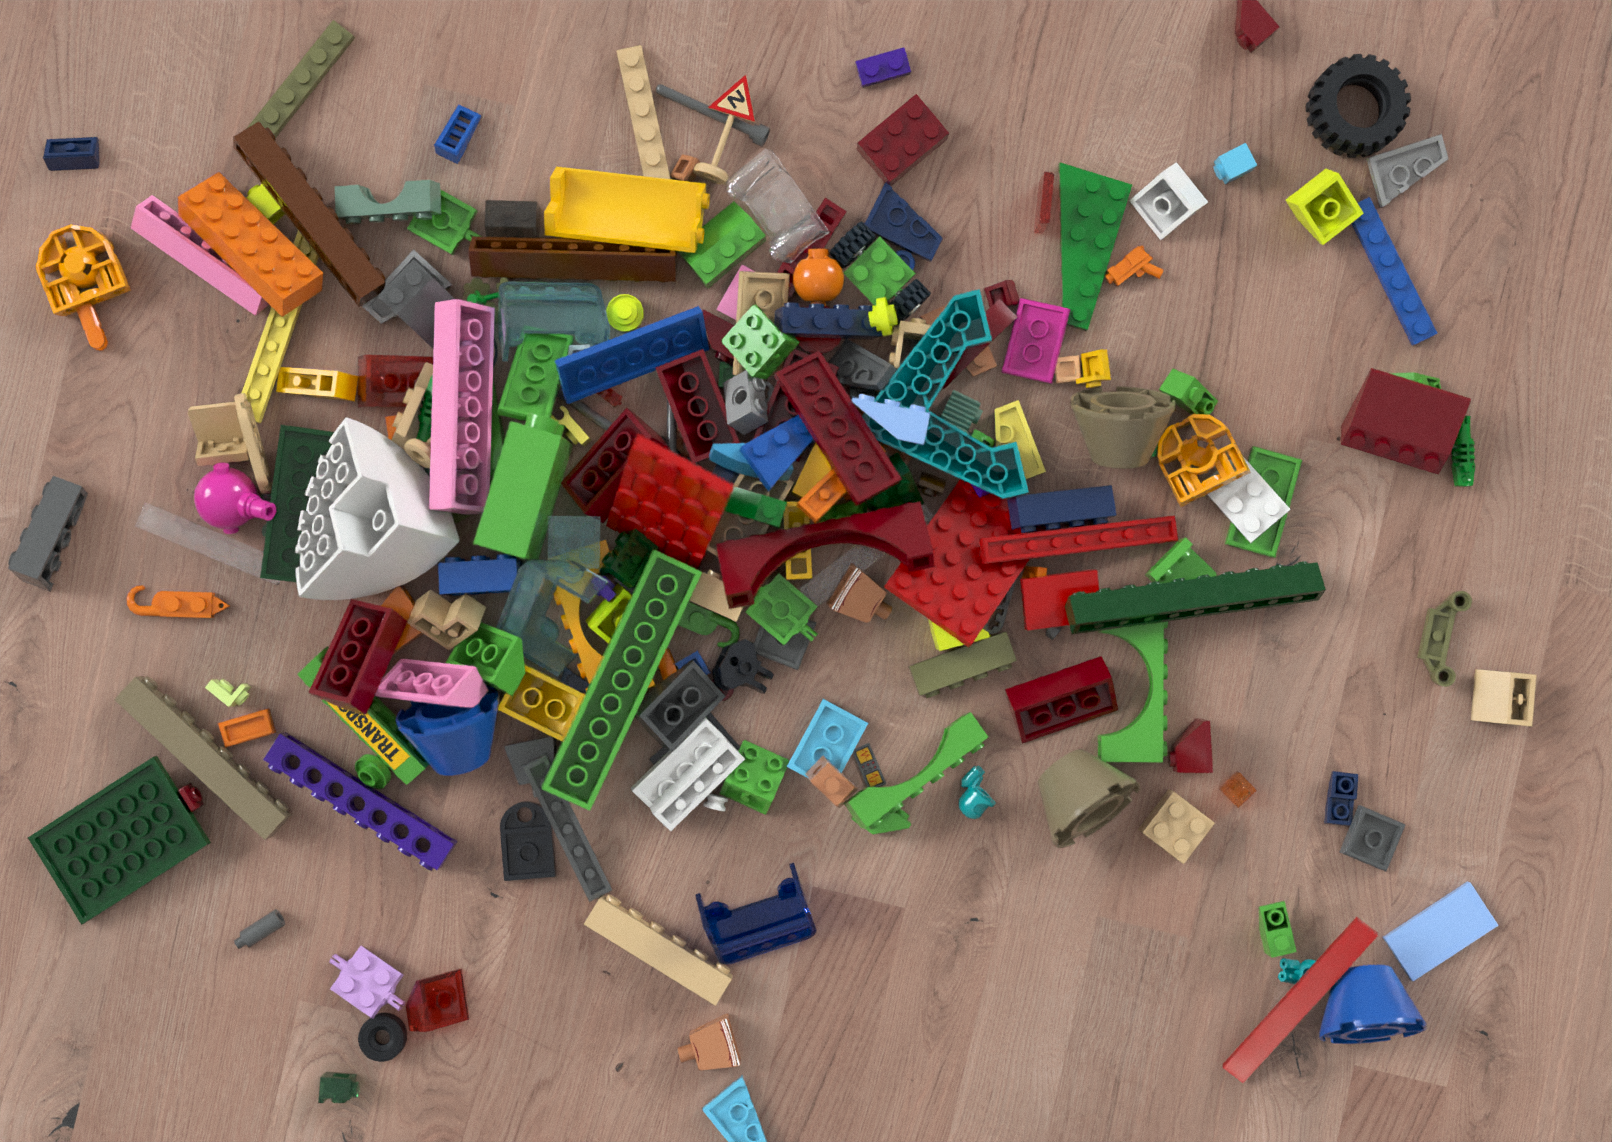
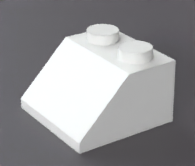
M1177 162L1160 173L1129 200L1160 240L1208 203Z

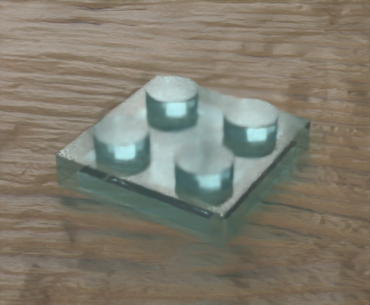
M548 516L547 568L600 569L601 517Z

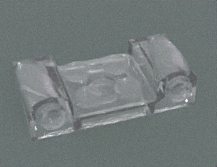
M765 148L726 181L728 184L726 188L728 194L734 200L739 199L747 204L770 237L771 241L769 244L771 248L769 252L776 261L781 260L785 263H792L805 248L829 233L827 227L773 150Z

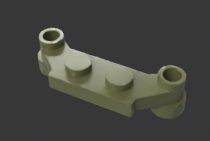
M1455 591L1434 609L1428 608L1417 658L1423 660L1431 680L1438 686H1451L1456 679L1454 670L1446 666L1445 662L1455 615L1458 611L1468 610L1472 604L1470 594L1465 591ZM1456 598L1459 600L1458 605L1455 603ZM1442 672L1443 678L1440 680L1439 674Z

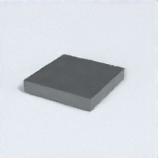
M808 620L807 625L814 630L816 622ZM760 626L754 646L756 654L798 670L810 640L799 632L792 636L784 646Z
M1358 805L1339 852L1387 872L1406 824Z

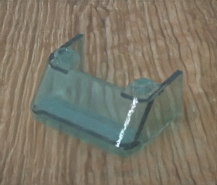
M504 282L500 284L498 290V338L503 362H508L509 347L523 343L524 333L574 334L576 342L580 345L590 344L594 346L608 341L610 325L601 289L591 283Z
M528 560L517 572L496 628L521 638L523 656L558 677L578 654H573L571 649L556 641L559 636L558 625L552 619L545 616L557 585L589 603L607 585L608 581L573 560Z

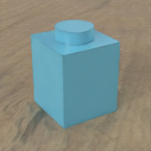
M1244 143L1219 156L1214 161V172L1219 180L1222 179L1227 184L1251 172L1257 166V163L1247 144Z

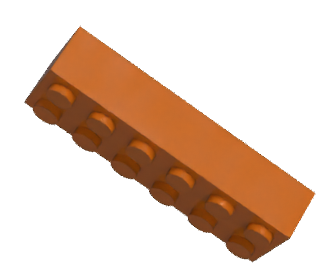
M220 172L178 196V216L282 317L322 291L323 272Z

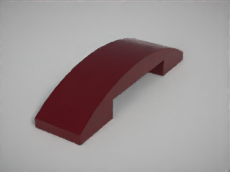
M826 197L811 218V222L795 247L776 272L790 274L788 290L790 298L796 292L793 284V274L797 264L802 259L808 258V249H825L847 212Z
M1000 299L985 312L992 341L1017 318ZM990 343L966 348L943 388L945 389Z

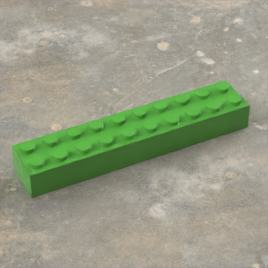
M652 551L542 783L543 790L589 811L591 810L702 574L701 571L661 552Z

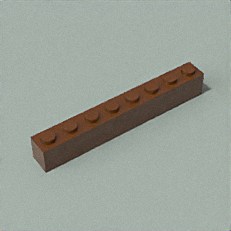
M258 121L233 137V148L356 305L361 307L378 296L385 288L386 278L378 267L374 268L369 262L370 257L362 247L358 248L354 243L352 233L348 228H343L340 225L335 211L331 207L327 208L320 192L315 187H310L302 169L296 168L292 164L287 150L277 145L272 131L268 127L264 128Z
M472 236L468 251L471 277L676 282L677 251L581 239Z

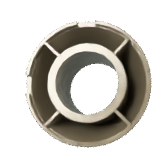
M1117 386L1116 391L1102 392V387L1086 389L1072 395L1070 402L1092 461L1104 467L1120 469L1141 467L1149 462L1175 410V400L1171 402L1168 394L1138 387Z
M1083 749L1072 751L1057 760L1038 780L1052 842L1057 848L1071 846L1075 844L1074 838L1082 834L1087 838L1101 829L1131 803L1130 795L1132 792L1138 793L1140 790V784L1137 780Z

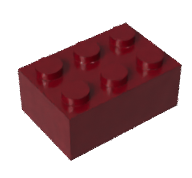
M915 94L857 142V151L882 181L892 186L948 139L949 132L920 97Z

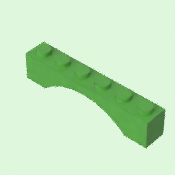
M971 712L966 713L944 729L942 740L935 755L917 775L894 786L863 788L843 804L860 828H867L869 826L870 829H873L883 821L881 817L888 811L893 814L904 806L902 801L910 796L913 799L924 791L922 786L927 782L935 783L944 776L942 771L950 766L953 769L964 761L963 756L969 751L974 754L984 747L983 741L988 736Z

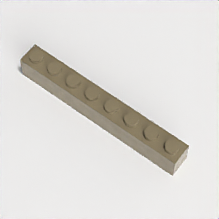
M148 676L135 677L114 700L264 840L271 838L291 817L292 814L287 811L289 809L288 805L279 798H273L269 794L270 789L263 782H256L250 776L252 773L245 765L241 763L238 765L232 759L233 755L228 749L223 746L219 747L214 743L213 735L205 729H199L194 724L195 719L186 711L181 712L175 706L177 702L168 694L163 695L157 689L158 684Z

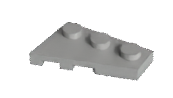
M414 249L385 281L386 288L414 259L444 289L452 286L446 278ZM378 296L362 305L381 324L397 316Z

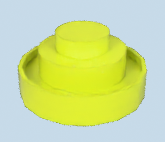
M620 294L609 302L606 309V317L609 324L615 330L631 332L642 324L644 309L636 297L629 294Z
M886 297L877 298L876 305L872 306L873 311L868 312L871 327L876 326L877 331H882L883 336L893 335L892 326L898 325L894 304L888 305Z

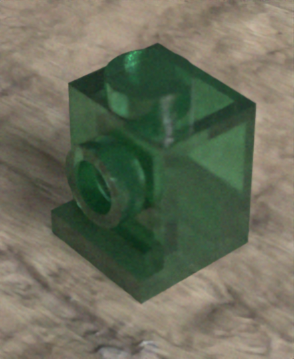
M325 1072L320 1077L318 1103H324L327 1099H331L333 1103H346L351 1098H358L360 1083L356 1082L357 1074Z

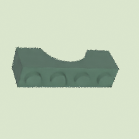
M432 180L406 181L399 196L393 201L380 204L375 200L369 188L360 185L335 186V213L338 218L345 220L346 224H361V220L369 219L371 223L385 222L384 218H393V221H408V216H416V219L420 220L432 219V215L441 214L440 183Z

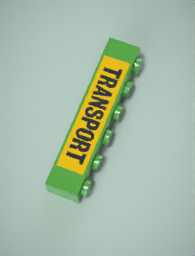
M328 647L323 649L297 674L310 688L328 651ZM374 696L366 715L344 710L322 700L406 785L429 765L398 729L396 716L377 696Z

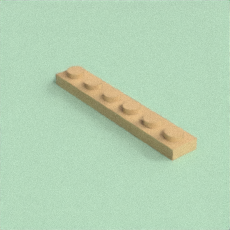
M642 46L616 50L644 177L670 179Z

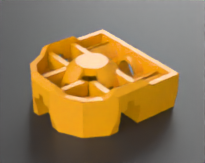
M70 224L52 231L39 248L36 271L53 314L67 316L77 312L76 308L87 303L95 305L131 291L122 265L113 251L115 248L113 242L99 231L90 227ZM66 232H72L77 246L68 248L66 240L62 235ZM107 252L109 259L99 263L95 258L96 255ZM86 264L92 265L88 275L83 272ZM59 270L62 278L52 282L46 280V274ZM96 284H97L98 287H99V288H94V289H90V290L84 291V292L81 293V294H80V291H79V289H78V287H79V288H83V289H85V288H90V287L95 286Z
M1193 414L1182 422L1167 427L1158 442V464L1180 507L1251 473L1229 428L1211 415ZM1191 424L1196 435L1182 442L1177 430ZM1227 434L1231 444L1217 450L1213 441ZM1198 441H1205L1206 443H1208L1206 449L1203 447H1199ZM1226 455H1229L1237 471H1234ZM1178 459L1182 468L1168 474L1164 465ZM1216 466L1219 474L1200 483L1197 475L1207 473ZM1180 478L1183 479V481H1184V483H1185V485H1186V487H1187V489H1188V491H1189V493H1190L1189 495H1187V493H1186V491H1185V489H1184V487H1183V485H1182V483H1181V481H1180Z

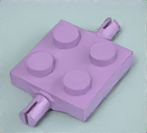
M360 946L354 956L348 961L337 954H334L332 957L340 963L332 958L330 959L329 963L341 970L339 977L330 989L370 1018H374L380 1008L387 1003L398 1011L402 1007L395 1003V1001L402 1006L405 1005V1001L394 995L396 986L404 975L363 946Z

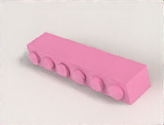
M153 195L136 206L131 224L132 230L255 316L269 305L178 216L176 211Z

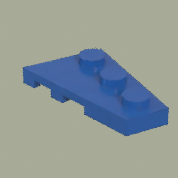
M799 415L742 445L740 452L769 492L814 439Z

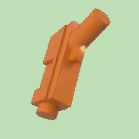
M1137 246L1122 261L1110 267L1106 271L1107 274L1104 278L1109 284L1114 282L1118 287L1134 273L1137 277L1147 273L1160 279L1164 270L1148 263L1153 258L1145 252L1144 246Z

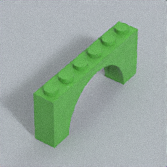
M1168 621L1098 631V633L1117 636L1134 647L1142 657L1149 677L1148 696L1139 715L1129 725L1116 732L1098 735V758L1104 762H1163V757L1167 756V742L1163 741V731H1167L1168 721L1167 716L1163 715V705H1167L1168 694L1167 690H1163L1164 680H1167L1168 667L1167 664H1164V654L1168 652V640L1164 639V628L1168 627Z

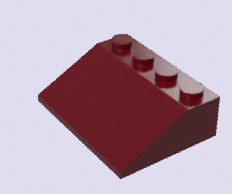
M1371 368L1341 425V445L1439 475L1450 456L1471 398Z

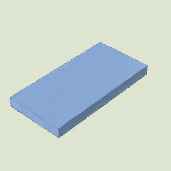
M1467 881L1383 936V939L1409 979L1415 981L1499 925L1472 884Z

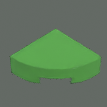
M976 429L972 432V437L990 448L994 447L996 442L994 439Z

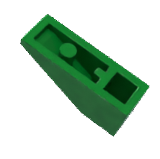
M734 487L724 512L780 528L787 502Z

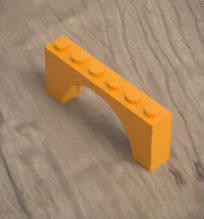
M606 540L547 559L549 566L544 567L549 582L553 580L555 582L557 590L552 592L557 606L561 604L563 606L565 614L561 615L565 630H571L573 639H570L569 642L573 654L579 653L582 663L577 664L581 678L587 677L589 684L603 656L591 647L583 634L580 624V605L583 595L590 585L589 582L595 576L601 574L599 570L603 566L602 559L609 552ZM653 678L648 689L655 687Z

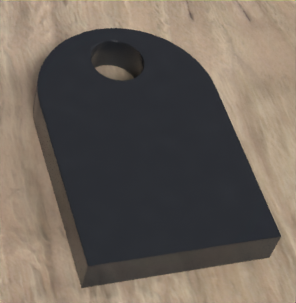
M531 801L514 804L504 813L500 823L504 881L555 877L553 828L542 806ZM527 807L531 810L532 818L530 821L524 822L519 818L518 812L521 808Z

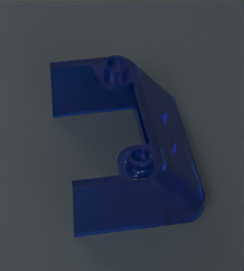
M794 863L789 864L793 878H786L778 885V895L730 910L727 904L721 902H712L706 906L701 894H695L703 929L721 964H733L807 940L816 934L817 930Z

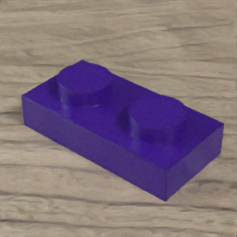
M904 47L855 61L862 88L911 74Z

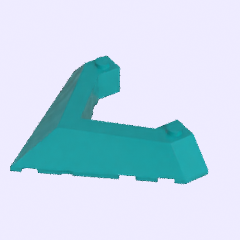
M980 289L953 296L919 343L874 399V402L884 404L885 399L900 402V407L910 409L911 404L926 407L925 412L930 413L924 445L898 440L866 413L863 414L862 418L876 440L1004 499L1029 492L1017 442L990 448L929 411L966 348L992 342Z

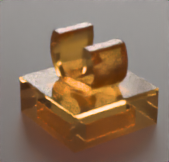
M1238 771L1219 788L1237 808L1257 791Z

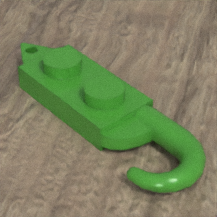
M691 601L688 602L678 623L679 626L700 635L711 634L717 625L731 631L730 640L717 643V646L721 648L738 641L740 635L736 622Z

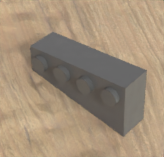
M53 476L51 481L45 484L40 504L34 507L31 513L32 520L28 528L22 531L20 536L21 543L17 551L11 554L8 562V569L21 581L50 592L54 583L49 582L54 570L59 571L62 561H60L61 549L68 547L71 540V530L69 528L71 525L75 526L77 524L88 495L82 486Z

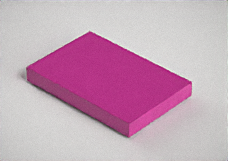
M1020 298L1016 312L1017 318L1014 320L1002 373L1052 384L1070 309Z

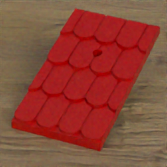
M638 434L630 450L606 526L614 531H618L619 534L623 531L628 532L637 529L659 547L657 549L658 552L699 570L734 485Z

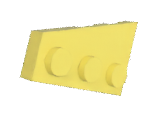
M1019 400L996 408L994 410L996 447L1017 442L1025 479L1046 472Z

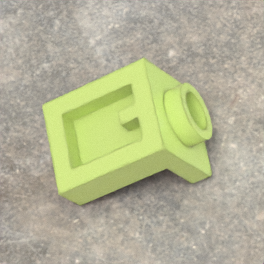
M213 679L205 688L228 707H235L236 705H242L249 697L247 692L251 686L247 683L241 684L233 692L234 687L226 680Z

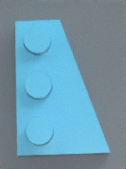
M743 1075L702 1107L703 1112L728 1142H767Z

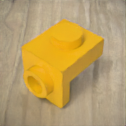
M1107 349L1081 354L1083 378L1076 379V384H1086V388H1096L1101 386V382L1111 380Z

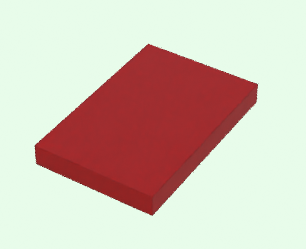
M1092 569L1021 578L1025 630L1069 625L1065 610L1069 596L1081 591L1086 593L1097 592L1099 590L1098 570Z

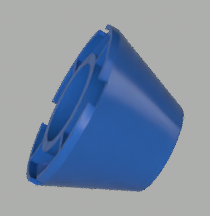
M486 685L488 692L473 708L411 701L412 706L405 712L404 709L398 712L396 716L397 727L436 773L452 776L473 771L484 765L490 758L499 705V695L495 688Z
M1363 965L1350 967L1330 988L1319 1037L1323 1042L1326 1041L1325 1037L1330 1038L1331 1043L1334 1044L1373 1043L1389 1041L1391 1036L1402 1033L1404 1038L1425 1031L1427 1027L1425 1020L1392 967L1387 965Z

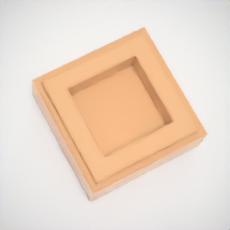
M1079 355L1058 358L1054 374L1055 384L1076 382V379L1081 378Z

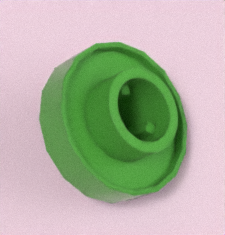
M365 754L355 763V770L359 779L367 786L374 789H382L391 780L388 766L377 756Z

